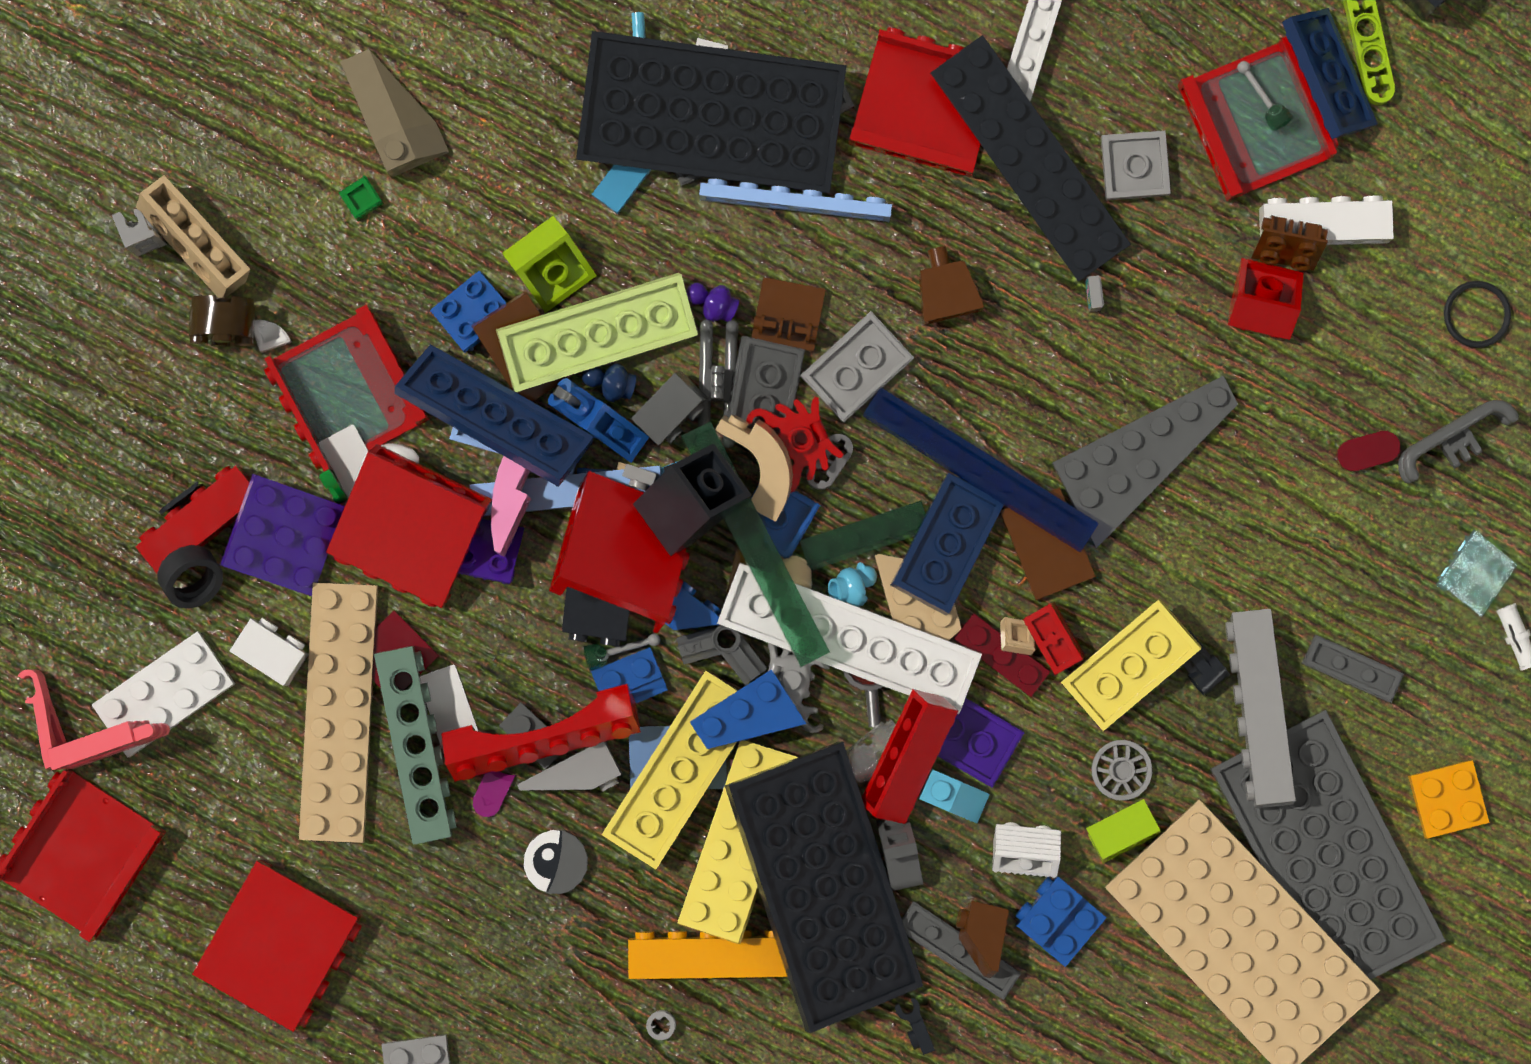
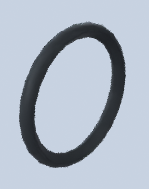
M1470 281L1458 286L1449 295L1444 306V322L1448 332L1455 340L1468 347L1482 348L1495 344L1504 336L1510 325L1511 309L1507 297L1500 289L1488 282ZM1479 287L1490 290L1497 295L1504 307L1505 315L1501 329L1496 335L1485 341H1471L1462 337L1455 330L1451 322L1450 312L1453 301L1461 292L1469 288Z

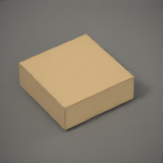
M1004 617L1000 622L1001 650L1032 655L1035 651V640L1024 621Z

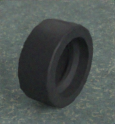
M196 545L180 547L170 553L161 562L157 572L158 583L170 603L179 608L190 609L205 604L219 592L223 582V571L212 553L206 548ZM195 566L207 567L204 575L198 582L184 588L174 587L176 579L185 570Z

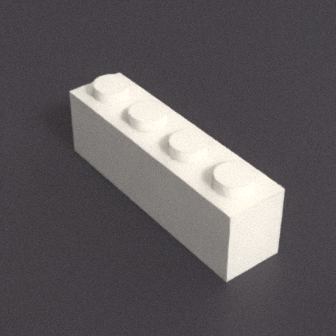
M1348 196L1333 197L1331 202H1319L1317 197L1300 198V203H1287L1286 198L1268 199V204H1263L1259 208L1260 236L1263 232L1261 230L1263 218H1270L1273 215L1287 218L1285 232L1289 219H1293L1292 233L1296 234L1299 221H1303L1302 235L1306 222L1322 225L1323 229H1328L1327 245L1389 243L1394 239L1392 201H1383V196L1363 197V201L1351 202V197Z

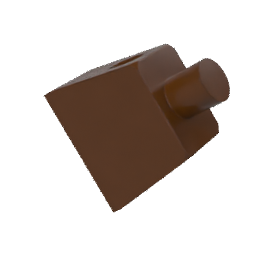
M946 246L928 250L932 268L921 270L919 273L923 326L982 312L984 305L965 261L961 260L950 263Z

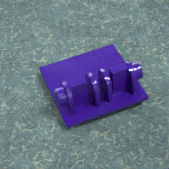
M482 519L458 575L464 574L474 578H483L486 581L502 582V584L512 583L515 574L514 568L525 528L518 527L506 555L503 557L494 551L491 521Z

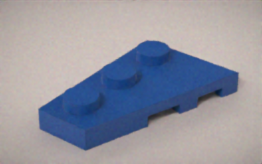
M772 669L690 721L707 749L806 724Z

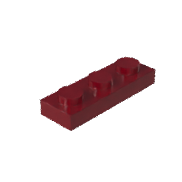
M974 613L954 638L962 646L982 653L980 660L1029 697L1033 696L1050 673L1049 670L1029 655L1002 651L1001 634Z

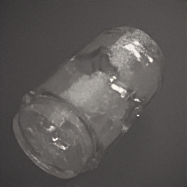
M891 719L886 723L881 721L846 750L855 779L859 784L865 780L869 782L877 767L878 759L881 758L896 726ZM869 739L873 743L867 746V744H863V741Z

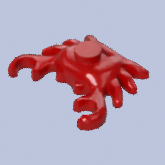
M816 396L812 399L811 413L806 410L800 400L795 399L793 401L794 406L799 413H795L788 406L779 403L775 408L784 413L786 417H779L762 408L754 409L747 415L746 421L749 424H752L756 416H761L770 428H780L778 436L783 441L790 459L794 460L790 493L797 489L802 470L805 466H809L806 476L807 480H812L814 477L817 459H819L822 469L824 471L828 470V458L825 450H828L838 458H842L844 455L828 437L819 414V398Z

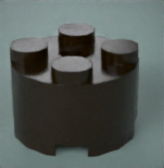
M216 295L192 297L189 320L190 343L208 344V340H211L212 347H231V342L235 341V345L253 346L255 324L254 299L239 296L216 298Z

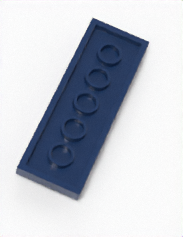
M431 344L395 385L394 394L557 487L561 485L593 443L594 436Z

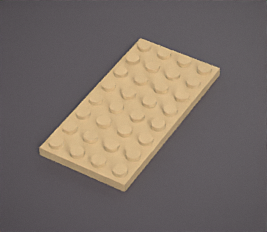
M1200 799L1105 886L1111 895L1271 1064H1301L1380 991L1378 986Z

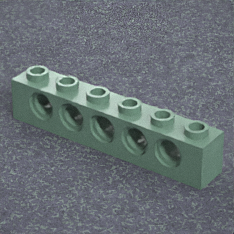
M414 645L375 653L374 657L412 843L414 845L451 837V829L457 828L454 810H447L445 797L450 796L447 777L441 778L439 765H444L441 747H434L432 734L437 733L434 714L428 715L426 702H431L428 683H421L419 671L425 670L421 651L415 652ZM407 672L412 676L413 683L409 689L402 690L396 686L395 676L397 673ZM407 703L416 705L419 709V717L414 721L405 720L401 715L403 705ZM413 735L421 736L426 743L425 749L419 753L412 752L407 744L409 737ZM419 767H426L432 773V780L427 784H420L414 778V771ZM430 798L437 802L439 809L436 814L428 816L421 811L420 804L424 799Z

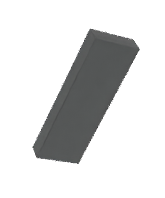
M1313 635L1301 663L1306 667L1388 703H1392L1404 675L1397 670L1318 635Z

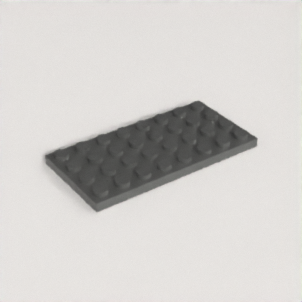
M1326 710L1286 729L1296 800L1293 805L1254 809L1253 801H1247L1245 782L1250 781L1249 768L1243 769L1241 753L1210 768L1256 859L1370 979L1446 941Z

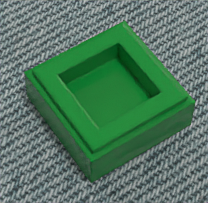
M363 176L339 192V195L357 221L384 204L366 176Z

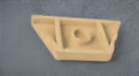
M881 554L874 556L892 620L948 641L962 629L955 603L950 613L945 616L890 586L903 560L902 558Z

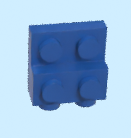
M1057 876L1053 879L1047 877L1036 890L1039 896L1032 905L1026 902L1017 912L1015 917L1019 920L1015 925L1066 967L1107 917L1060 877Z

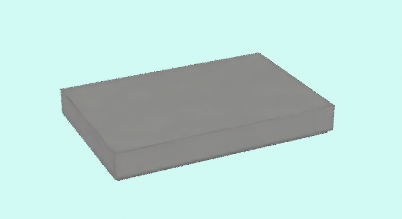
M870 311L804 371L800 377L844 423L906 367L914 357Z

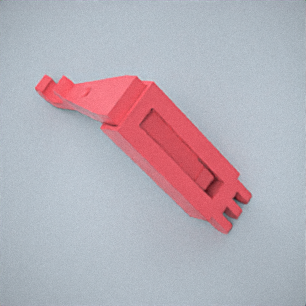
M27 669L18 675L22 679H30V677L33 679L36 692L33 697H27L25 703L33 704L45 769H74L168 735L170 732V728L166 723L150 724L149 720L127 721L67 743L52 704L44 674L37 669Z

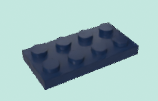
M1329 8L1292 16L1284 20L1282 24L1286 31V37L1293 47L1298 59L1299 68L1304 73L1312 98L1319 108L1324 126L1329 132L1331 139L1364 131L1377 125V120Z
M947 473L890 586L947 616L1004 502L953 474Z

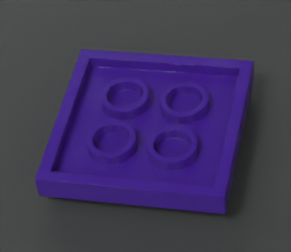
M252 474L220 565L312 596L313 583H318L328 555L326 551L345 506Z

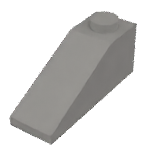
M602 742L569 757L517 784L519 790H589L599 786L603 792L619 783L616 777L620 776L622 772L607 742Z

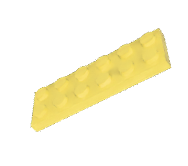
M704 672L605 828L602 836L649 866L657 869L736 744L734 742L707 749L690 721L737 692L736 689L709 672Z
M741 740L725 785L797 757ZM724 786L677 923L740 945L759 889Z

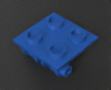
M477 271L430 311L465 353L469 349L473 351V347L481 342L471 325L500 308L506 302L484 275Z

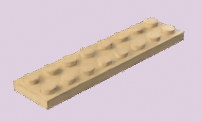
M313 583L299 840L365 842L373 697L374 639L378 603V586Z

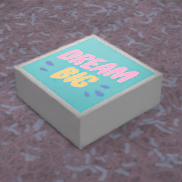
M1099 275L1088 276L1085 280L1088 311H1100L1104 306L1101 277Z

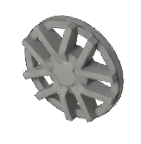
M1127 740L1112 741L1105 744L1096 753L1091 767L1092 778L1099 791L1107 797L1115 800L1133 799L1144 792L1152 777L1151 760L1146 751L1134 742ZM1117 745H1125V757H1118ZM1112 747L1114 759L1102 754ZM1130 747L1140 752L1141 755L1129 759ZM1144 758L1146 767L1135 769L1133 763ZM1099 759L1110 762L1109 768L1097 767ZM1097 771L1109 774L1102 783L1098 779ZM1147 771L1145 781L1142 784L1135 774ZM1113 779L1116 781V784L1112 791L1109 792L1104 786ZM1131 779L1140 787L1134 792L1131 791L1127 784ZM1121 784L1124 786L1128 794H1116Z

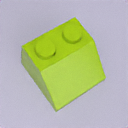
M554 216L502 252L545 313L597 276L569 234Z

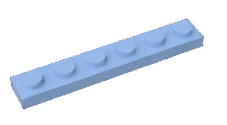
M708 179V183L700 184L699 197L703 201L886 222L890 221L892 204H885L886 200L878 197H867L866 201L854 200L853 195L836 193L835 198L823 197L822 192L816 190H803V194L790 193V188L782 186H772L771 191L758 189V184L741 182L739 187L727 186V181L721 179Z

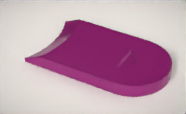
M500 771L485 773L473 798V808L476 813L483 817L495 815L500 810L516 775H508Z

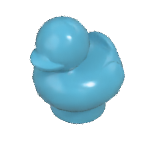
M862 562L857 564L856 569L845 568L840 571L836 578L830 579L828 583L829 596L861 607L868 599L865 596V587L874 585L877 580V573L874 568L865 566Z

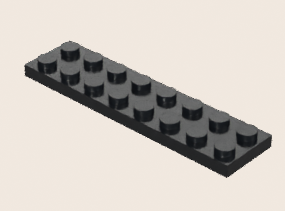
M983 35L930 73L1078 282L1131 245Z

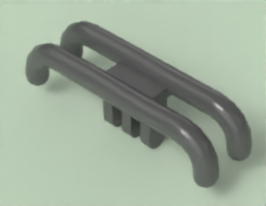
M706 319L700 324L699 389L708 397L702 404L705 410L698 416L697 444L700 447L708 446L710 441L711 401L724 402L723 416L727 414L738 358L739 326L734 320L728 321L726 324L725 368L724 366H712L713 323ZM723 435L722 443L724 447L732 448L735 445V441Z
M1491 400L1477 406L1408 447L1401 454L1398 461V471L1401 479L1407 484L1417 481L1419 479V472L1416 468L1417 459L1438 445L1450 465L1454 469L1459 467L1460 462L1455 455L1457 452L1464 462L1471 460V456L1466 449L1467 446L1470 447L1476 456L1482 453L1480 445L1469 429L1470 426L1489 415H1495L1502 424L1510 425L1518 421V412L1511 404L1503 400Z

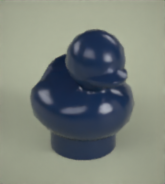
M613 364L605 373H603L600 367L583 371L582 380L589 387L602 385L604 398L609 402H615L620 398L631 399L636 384V375L627 373V370L621 364Z

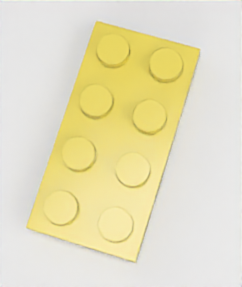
M1159 598L1062 680L1061 683L1104 731L1201 650L1202 647Z

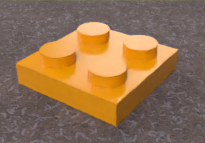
M1473 760L1408 776L1424 838L1428 839L1490 823Z

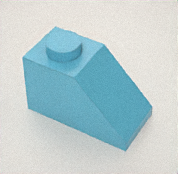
M931 769L918 799L978 823L990 794Z

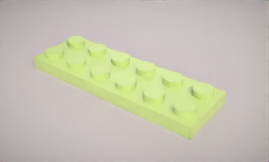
M680 273L496 329L515 392L698 335Z

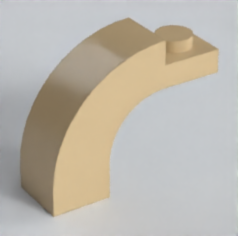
M733 414L730 418L724 415L715 431L750 450L756 457L760 467V482L748 507L776 522L788 501L792 487L793 472L788 451L776 432L761 420H758L751 430L747 428L749 423Z

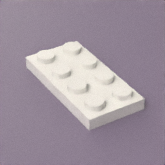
M197 631L92 704V707L107 728L127 721L149 720L150 724L166 723L172 729L234 686L235 682L202 634ZM153 741L123 752L129 758Z

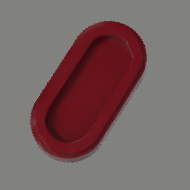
M1379 431L1350 439L1338 447L1336 461L1343 470L1348 472H1356L1388 463L1398 456L1400 442L1397 436L1389 431Z

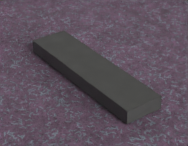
M914 901L901 918L908 937L1002 1000L1005 999L1021 975V972L1000 959L999 971L991 978L984 977L959 940L960 932Z

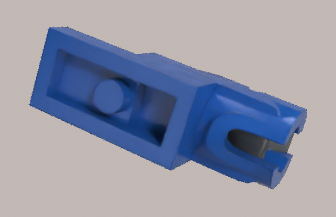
M568 378L562 379L557 384L558 387L554 393L550 394L548 404L632 463L649 436Z

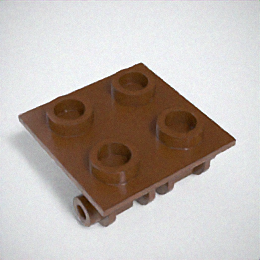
M1273 215L1270 218L1264 217L1261 226L1263 232L1251 258L1269 265L1277 263L1288 265L1299 271L1314 270L1328 243V240H1326L1328 229H1323L1320 224L1306 222L1302 235L1303 221H1299L1296 234L1292 233L1293 219H1289L1285 232L1287 218Z
M763 277L751 338L814 352L826 289Z

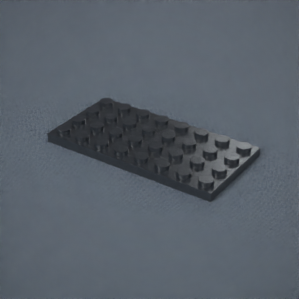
M592 31L576 160L830 193L847 65Z
M836 742L724 785L805 1031L813 1033L922 987L921 976L844 742Z

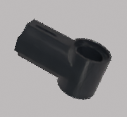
M1188 630L1202 648L1182 666L1188 672L1187 676L1193 685L1206 697L1231 676L1223 664L1213 654L1210 655L1194 634Z

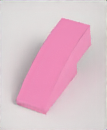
M503 456L498 469L491 506V531L494 551L505 557L531 501L528 494L521 492L530 471Z

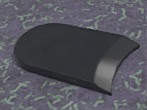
M199 482L193 484L166 504L159 511L160 515L165 516L174 508L181 506L190 499L189 497L204 484H198Z

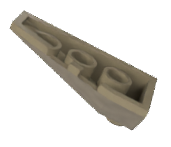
M370 49L340 61L376 149L391 178L449 153L437 123Z

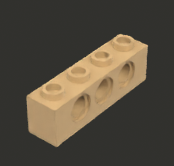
M165 175L139 194L136 208L143 213L151 225L218 298L228 297L246 282L250 268Z

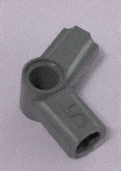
M723 625L677 637L678 648L684 665L722 655L744 685L767 669L742 634ZM728 629L735 634L736 641L732 647L726 648L719 644L718 635L722 630Z

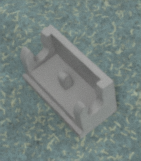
M134 209V214L138 218V222L135 223L132 220L127 222L121 212L112 215L125 248L137 257L167 245L166 240L145 219L143 213L138 209Z

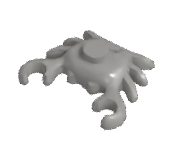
M768 643L770 652L768 671L772 669L805 720L806 724L801 725L802 728L810 733L820 732L823 730V724L820 723L817 726H812L808 723L809 715L816 714L818 708L804 706L802 700L810 696L808 688L810 681L815 678V674L811 671V666L818 665L824 669H830V666L797 653L791 655V651L783 649L782 654L778 656L776 645Z

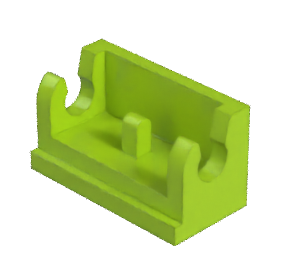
M1144 799L1086 828L1089 839L1102 864L1160 835V829Z

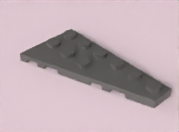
M1224 376L1052 463L1095 549L1238 405Z

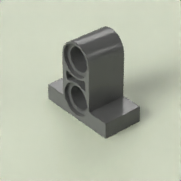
M909 818L906 824L884 819L877 820V828L892 891L923 885L917 846Z

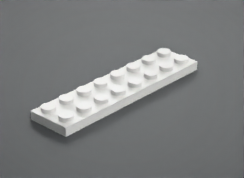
M741 562L717 624L909 696L912 689L943 696L958 710L957 714L961 711L982 656L980 652L787 581Z

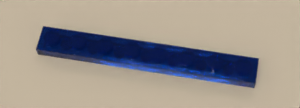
M883 388L879 389L863 414V417L1080 553L1099 524Z

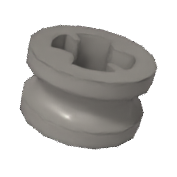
M659 1010L648 1018L646 1029L652 1038L665 1040L674 1033L676 1020L670 1012ZM666 1017L669 1020L666 1024L670 1026L669 1031L663 1030L660 1033H656L653 1029L656 1025H652L655 1018L660 1020Z

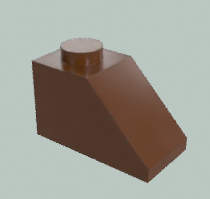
M971 901L964 909L959 910L956 927L960 928L959 940L982 975L991 978L999 971L1009 909Z

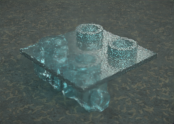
M1473 530L1470 536L1464 537L1465 541L1458 549L1459 552L1455 551L1453 553L1455 556L1454 560L1449 559L1448 564L1450 566L1446 567L1441 575H1438L1437 579L1439 581L1436 586L1445 592L1449 591L1477 615L1482 617L1517 564L1480 533Z

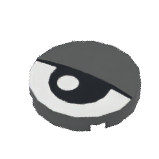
M550 830L539 834L530 842L524 854V869L528 879L537 889L548 894H562L573 890L583 880L588 870V855L584 845L575 835L565 830Z

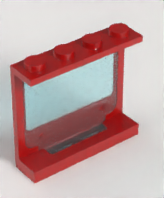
M1286 36L1281 38L1277 44L1194 78L1191 75L1183 78L1177 85L1227 202L1332 159L1337 154V138L1331 139L1329 132L1326 130L1322 115L1312 98L1310 87L1304 73L1299 68L1296 54ZM1246 61L1250 64L1251 73L1273 104L1281 108V114L1277 118L1272 119L1268 116L1267 106L1245 74H1241L1238 71L1237 67L1240 62Z
M367 304L356 309V315L275 358L271 356L264 358L268 365L264 369L267 378L272 386L278 384L283 393L279 397L283 408L287 414L293 412L298 422L293 426L302 442L306 440L309 442L313 450L308 453L315 468L317 470L322 468L324 472L328 469L333 471L323 453L319 442L350 425L355 426L369 451L376 444L384 445L430 420L424 410L394 394L395 385L405 375V372L371 308Z

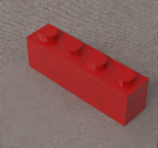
M235 465L233 468L230 466L223 468L214 476L216 482L207 489L205 486L197 489L190 495L191 502L181 509L180 506L174 508L164 517L166 522L158 529L153 526L139 537L142 542L135 547L156 573L161 562L173 551L189 545L204 547L236 521L250 483V478L240 467Z
M912 689L862 796L865 808L875 818L906 824L958 713V710L943 696Z

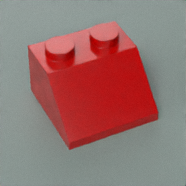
M1241 258L1229 308L1228 325L1240 330H1250L1266 334L1273 338L1290 340L1301 311L1304 272Z

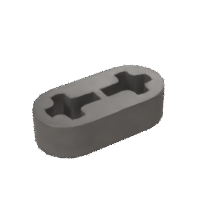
M834 434L829 437L831 442L836 444L840 440L844 441V449L847 453L842 458L836 457L834 461L828 459V464L831 466L827 470L826 475L829 477V480L827 482L821 480L818 484L814 482V475L812 480H807L812 488L824 490L833 484L853 452L852 442L847 436ZM825 450L827 458H829L831 453ZM819 459L816 461L817 470L822 469Z

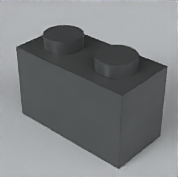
M682 371L674 373L631 419L658 446L666 441L672 444L683 433V430L680 428L681 425L688 418L694 421L705 410L702 404L708 397Z

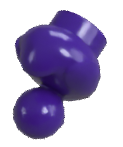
M692 283L686 289L687 297L691 304H704L703 313L707 320L711 322L719 321L720 319L725 322L732 320L738 308L739 299L732 297L729 288L725 285H718L710 292H707L706 287L701 283Z

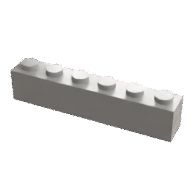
M1271 609L1234 612L1231 614L1230 622H1225L1227 641H1233L1234 653L1229 654L1231 673H1237L1238 685L1233 686L1235 705L1241 704L1242 717H1237L1239 737L1245 736L1246 749H1241L1243 769L1249 768L1250 781L1245 782L1247 801H1253L1254 809L1293 805L1296 800Z

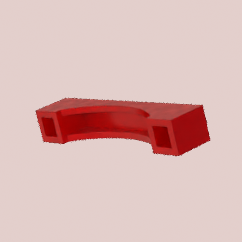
M628 684L596 692L597 698L579 712L558 723L538 730L516 734H489L475 731L473 725L443 732L441 735L445 765L454 781L469 780L477 775L488 772H499L507 767L522 763L529 764L541 758L563 755L568 751L583 747H594L599 743L613 739L627 738L632 734L641 732L635 699Z

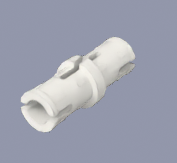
M1516 603L1497 610L1496 612L1507 634L1505 641L1507 645L1511 644L1520 666V671L1531 668V641L1529 639L1531 632L1529 629H1525Z

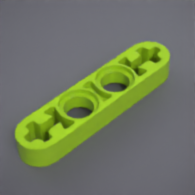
M1343 0L1362 88L1370 104L1383 105L1393 97L1395 84L1376 0H1363V12L1369 9L1370 13H1362L1357 17H1354V13H1358L1360 10L1358 2L1355 0ZM1362 20L1370 21L1374 27L1373 35L1369 37L1361 36L1357 31L1358 22ZM1375 51L1380 55L1381 63L1378 67L1371 68L1365 64L1364 55L1366 52ZM1384 71V75L1378 77L1380 86L1387 88V91L1382 96L1383 98H1380L1378 93H1372V89L1376 86L1375 76L1369 79L1368 75Z

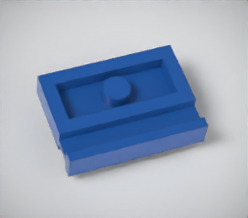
M651 647L591 671L598 691L628 684L636 703L668 690Z

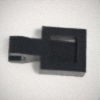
M912 997L913 1010L911 1012L904 1013L899 1003L895 1004V1011L901 1019L907 1020L911 1024L913 1030L908 1031L907 1034L913 1049L920 1048L922 1054L925 1055L935 1051L921 1017L919 1002L915 997Z

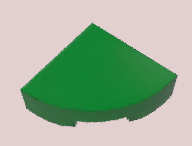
M328 469L320 474V480L325 488H328L336 503L341 504L348 500V496L332 470Z

